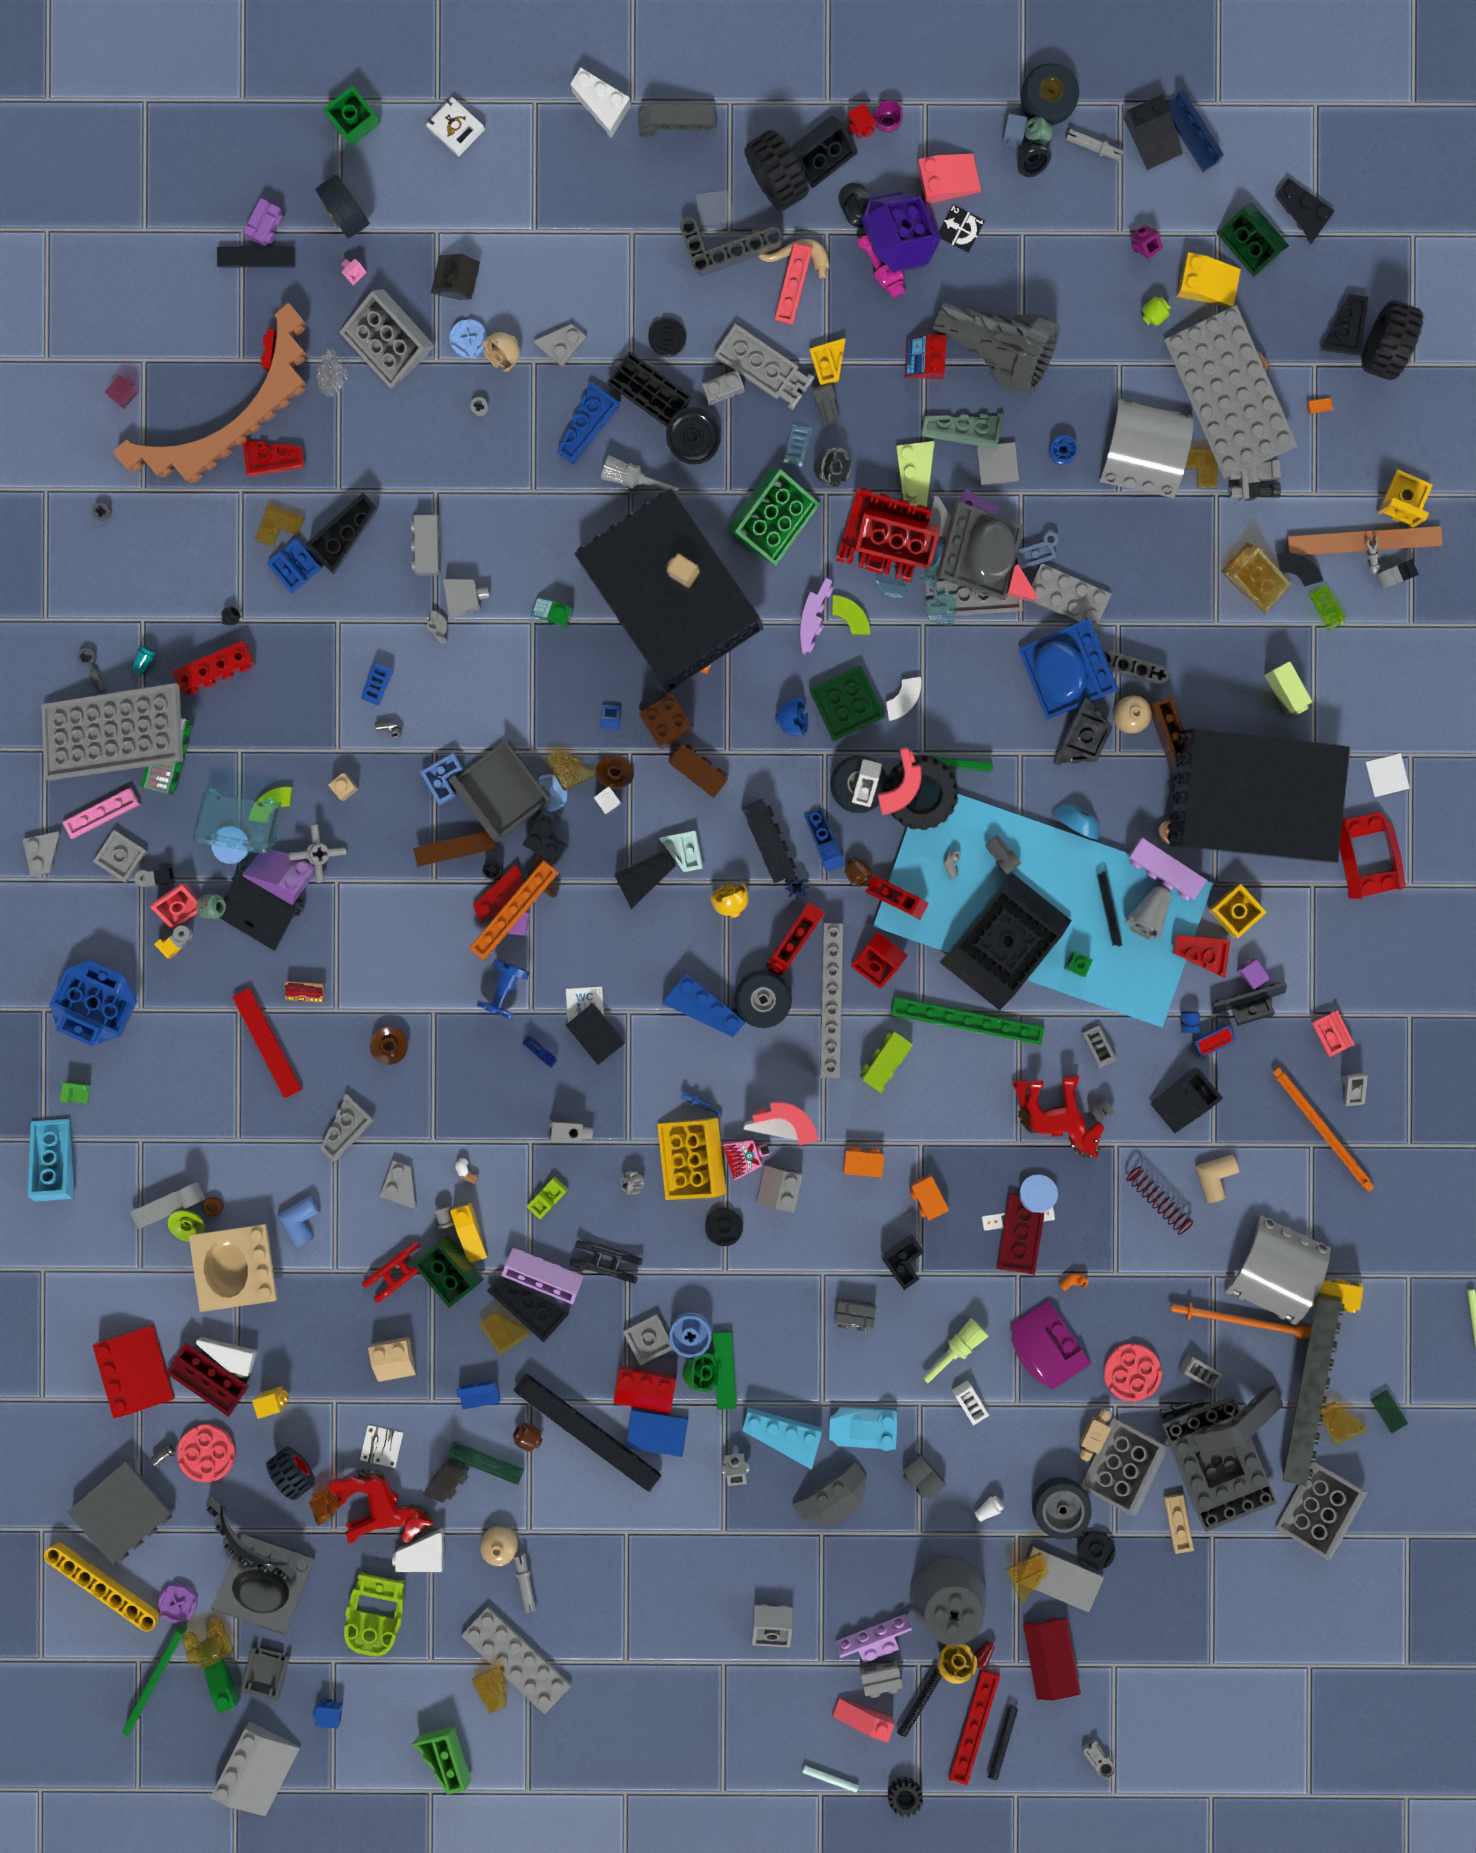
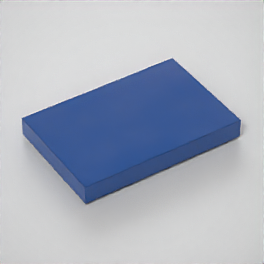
M632 1409L626 1448L683 1457L688 1418Z

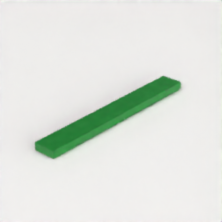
M894 996L891 1010L892 1016L1036 1045L1042 1044L1045 1029L1044 1026Z

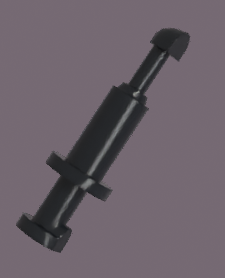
M1200 1399L1193 1403L1186 1402L1176 1406L1170 1404L1169 1409H1160L1159 1412L1162 1419L1170 1414L1176 1417L1177 1413L1190 1410L1195 1405L1200 1404L1202 1406L1205 1403Z

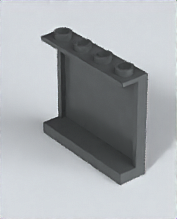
M504 738L501 739L503 742L458 777L454 775L448 779L495 842H499L551 802V799L548 797L551 795L545 785L540 786L537 782L539 780L537 774L533 770L531 772L526 767L528 762L522 755L519 757L516 754L517 748L511 740L507 742Z
M131 1457L67 1511L112 1564L117 1560L119 1562L124 1560L129 1555L127 1552L133 1547L135 1550L144 1542L142 1538L146 1535L148 1537L153 1535L158 1530L156 1526L161 1522L163 1525L173 1517L171 1513L175 1510L174 1507L169 1509L132 1466L135 1462Z

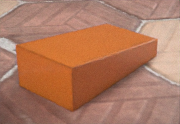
M1331 398L1307 402L1309 415L1333 410Z

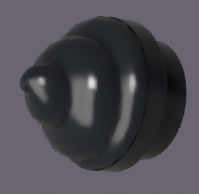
M233 606L226 607L221 612L223 625H236L241 618L240 612Z

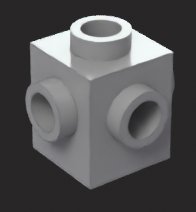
M733 1453L725 1455L722 1473L727 1477L728 1486L747 1484L746 1473H750L749 1461H745L744 1454Z

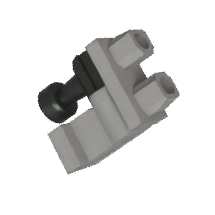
M1280 460L1262 462L1229 477L1228 480L1238 481V486H1231L1229 488V498L1239 499V502L1252 501L1258 496L1263 495L1279 498L1281 495L1279 482L1271 483L1270 487L1260 486V482L1276 481L1281 477Z

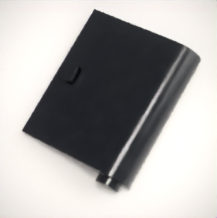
M243 866L235 876L224 898L226 909L220 919L275 951L291 920L296 915L300 916L305 908L303 901L297 898L293 905L289 904L243 877V873L247 869V867Z

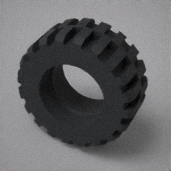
M768 130L746 144L744 152L751 172L763 193H765L776 209L786 210L807 196L809 186L807 185L808 182L801 169V165L790 149V146L777 131Z
M1397 300L1390 301L1383 307L1377 320L1374 322L1363 351L1361 366L1365 372L1387 380H1394L1400 376V373L1403 372L1408 364L1421 334L1424 315L1419 308Z
M920 754V756L914 755L915 762L912 763V766L919 764L921 774L928 775L937 782L939 797L936 803L926 810H916L906 805L900 810L892 812L891 815L900 824L908 826L910 829L927 830L930 827H938V824L944 823L948 820L947 817L953 814L954 807L958 802L959 789L955 776L945 763L933 756ZM902 760L896 766L894 765L890 774L887 775L884 792L895 789L902 782L904 777Z

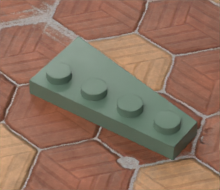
M997 413V416L980 414L977 417H969L968 415H961L960 417H951L950 415L925 416L922 437L997 449L1004 413Z

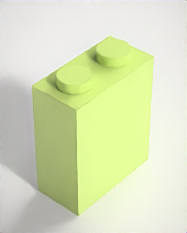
M1291 662L1281 665L1264 675L1286 715L1292 713L1294 716L1309 709L1307 705L1312 703V700Z

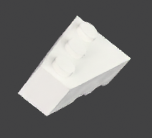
M580 68L571 82L572 93L587 111L593 115L598 124L607 132L608 136L612 138L631 107L630 97Z

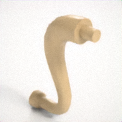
M762 229L752 230V234L762 231ZM812 239L794 241L795 243L813 247L811 258L814 269L818 270V278H826V269L830 266L824 247ZM755 241V248H758L761 242ZM794 242L774 253H765L758 257L765 262H774L791 255Z

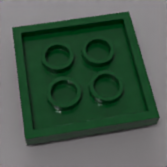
M861 665L809 689L833 742L885 718L884 712Z

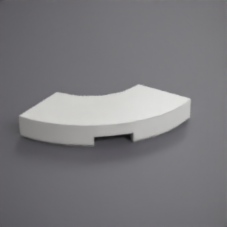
M921 677L901 680L899 694L894 699L886 702L889 721L904 716L915 705L921 690Z

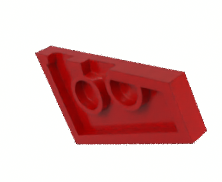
M249 439L242 443L248 477L305 468L301 447L267 444L263 441L253 442L249 441Z
M517 864L473 905L480 923L495 917L525 883Z
M1175 934L1172 953L1225 978L1231 940Z

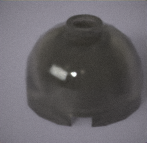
M839 447L822 449L813 461V471L817 479L829 486H839L843 481L845 482L849 478L852 469V462L847 456L849 455L848 452Z

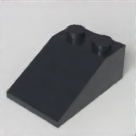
M1163 94L1127 110L1123 119L1147 170L1183 154L1173 118Z

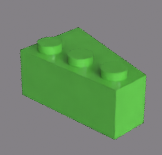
M451 1726L418 1735L413 1742V1746L415 1749L418 1748L424 1757V1762L429 1764L434 1772L433 1775L446 1794L466 1790L471 1782V1777L455 1727Z

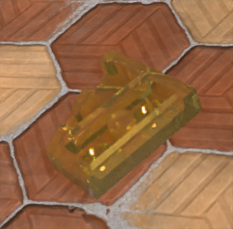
M563 749L545 758L564 791L596 776V772L593 769L591 771L582 765L581 761L571 757Z
M497 1312L479 1322L480 1327L499 1355L531 1335L530 1331Z
M1336 1402L1327 1404L1325 1408L1321 1407L1320 1414L1323 1415V1424L1335 1446L1368 1431L1364 1424Z
M1040 1552L1006 1568L1022 1604L1027 1601V1597L1033 1590L1035 1591L1039 1586V1582L1049 1573Z
M503 1665L476 1675L472 1679L489 1714L504 1708L508 1704L505 1693L506 1681H503V1672L505 1671Z

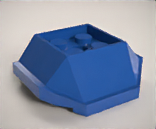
M87 960L65 969L49 1005L57 1031L90 1046H95L122 1036L135 1008L137 999L125 975L92 960ZM93 998H96L98 1000V1005L96 1008H94L91 1005V1000Z

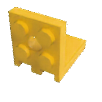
M1397 469L1377 513H1384L1391 516L1392 520L1402 521L1409 524L1410 528H1414L1428 517L1429 513L1422 509L1433 485ZM1404 490L1411 493L1410 500L1403 499L1402 492Z

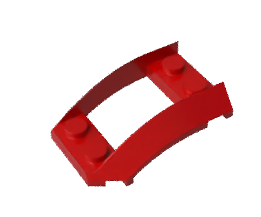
M1380 811L1343 819L1339 850L1346 883L1348 884V898L1363 899L1362 897L1395 889L1401 891L1406 886L1399 845L1390 821ZM1384 831L1392 869L1359 876L1350 839Z

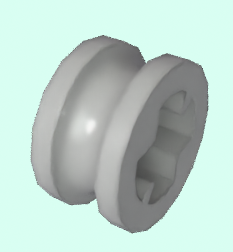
M476 397L471 401L470 407L476 416H484L488 412V404L485 399ZM478 402H482L484 407L483 410L480 409L481 411H477L475 404L479 405Z

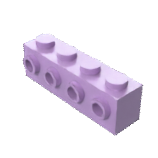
M1143 838L1137 841L1127 856V859L1130 860L1129 864L1137 869L1143 868L1147 871L1145 874L1154 880L1156 878L1163 881V886L1169 890L1175 889L1179 892L1178 896L1186 901L1188 899L1195 900L1207 882L1205 878Z
M515 1248L512 1249L502 1273L503 1277L570 1304L574 1303L584 1276L577 1272L567 1270L557 1264H552L540 1257H535Z

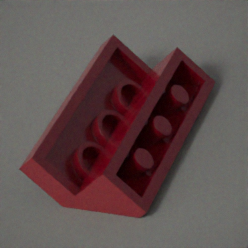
M187 1342L176 1355L175 1361L166 1372L170 1377L228 1417L249 1388L246 1383Z
M1050 1617L1044 1622H1025L1023 1628L1037 1700L1055 1701L1080 1695L1081 1690L1068 1619Z

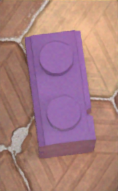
M260 198L243 230V234L248 239L262 246H267L268 243L271 244L275 238L274 231L276 227H280L283 223L284 213L279 207Z

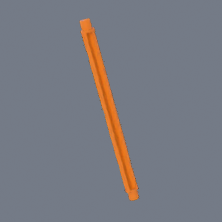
M1279 1067L1275 1068L1272 1073L1276 1076V1080L1279 1081L1314 1127L1321 1133L1322 1137L1358 1180L1361 1187H1364L1367 1192L1374 1189V1185L1370 1182L1371 1179L1357 1165L1286 1073Z

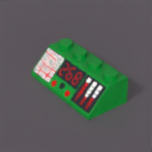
M181 718L182 752L185 755L188 749L186 741L192 733L193 725H191L192 721ZM183 762L145 767L140 787L173 795V792L178 788L177 776L182 771Z

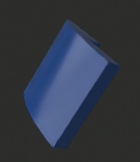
M295 538L283 551H279L267 563L291 593L299 589L323 568L299 538Z

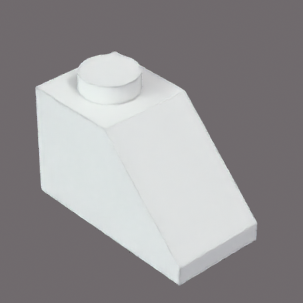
M863 759L852 803L871 807L882 764Z

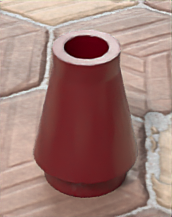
M987 1640L973 1654L977 1658V1668L982 1671L985 1667L987 1668L995 1646Z

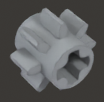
M637 1171L625 1172V1177L620 1180L621 1189L627 1195L639 1194V1189L644 1186L642 1175L638 1174Z

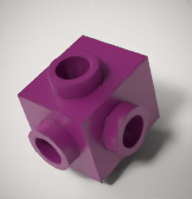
M1146 224L1130 235L1132 240L1131 247L1134 252L1141 254L1147 259L1163 248L1158 231Z

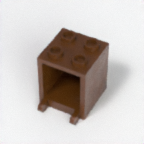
M665 692L661 693L664 698L644 710L643 706L639 707L641 711L639 716L660 750L693 731L691 723L672 693L667 696Z

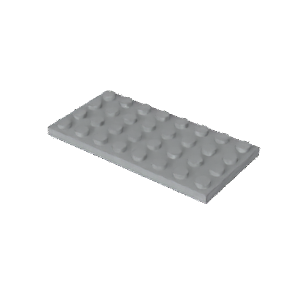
M1237 305L1164 339L1224 480L1297 447V443Z
M173 683L41 704L44 780L51 781L183 761L179 684Z

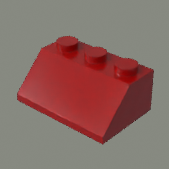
M620 1365L613 1404L670 1414L677 1375Z

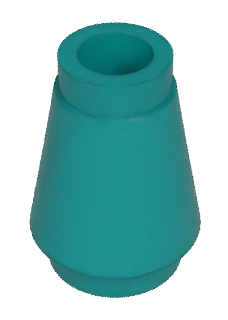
M141 645L140 649H137L131 671L142 675L155 659L154 655L156 652Z

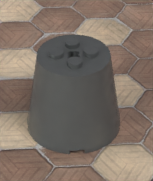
M941 1557L926 1563L916 1573L911 1584L910 1603L916 1618L936 1640L946 1645H962L975 1638L981 1630L986 1606V1588L981 1575L971 1564L959 1558ZM953 1610L954 1612H956V1614L950 1615V1611Z

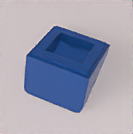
M602 704L601 728L620 729L622 706Z

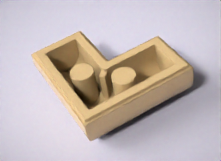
M1231 1154L1195 1166L1206 1202L1213 1203L1225 1199L1226 1196L1220 1179L1239 1173L1235 1157Z

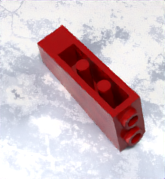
M810 902L807 904L766 963L770 972L781 976L786 971L825 912Z

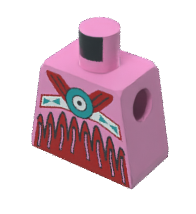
M754 1139L723 1143L734 1180L761 1167L760 1157L770 1155L767 1143L756 1147Z

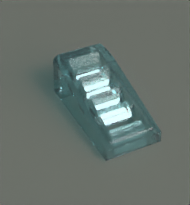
M793 424L784 462L803 466L811 428ZM795 431L807 433L806 437L795 434ZM796 438L804 440V444L793 441V439ZM792 445L802 447L803 449L798 450L791 447ZM790 452L801 454V457L792 456Z

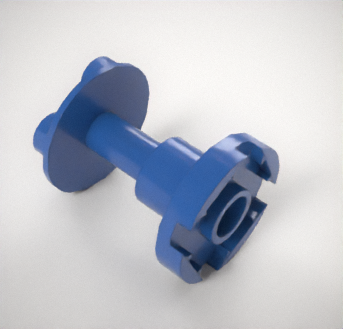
M494 959L492 967L500 970L495 982L498 988L492 1003L478 1000L477 1006L493 1014L499 1013L503 1017L512 1019L514 1013L502 1008L508 991H513L518 977L527 980L530 972L522 968L519 969L504 961Z

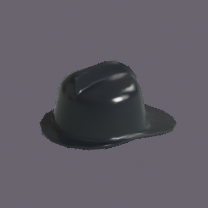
M857 183L845 185L839 192L838 200L849 224L854 227L863 228L864 225L861 218L870 196L867 190Z

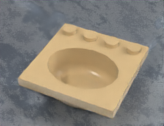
M267 1224L189 1235L200 1312L278 1300Z

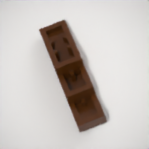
M486 831L415 847L413 850L417 867L495 850L496 846L494 840Z

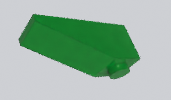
M219 1646L201 1653L200 1656L210 1697L217 1713L220 1714L236 1707L241 1698Z

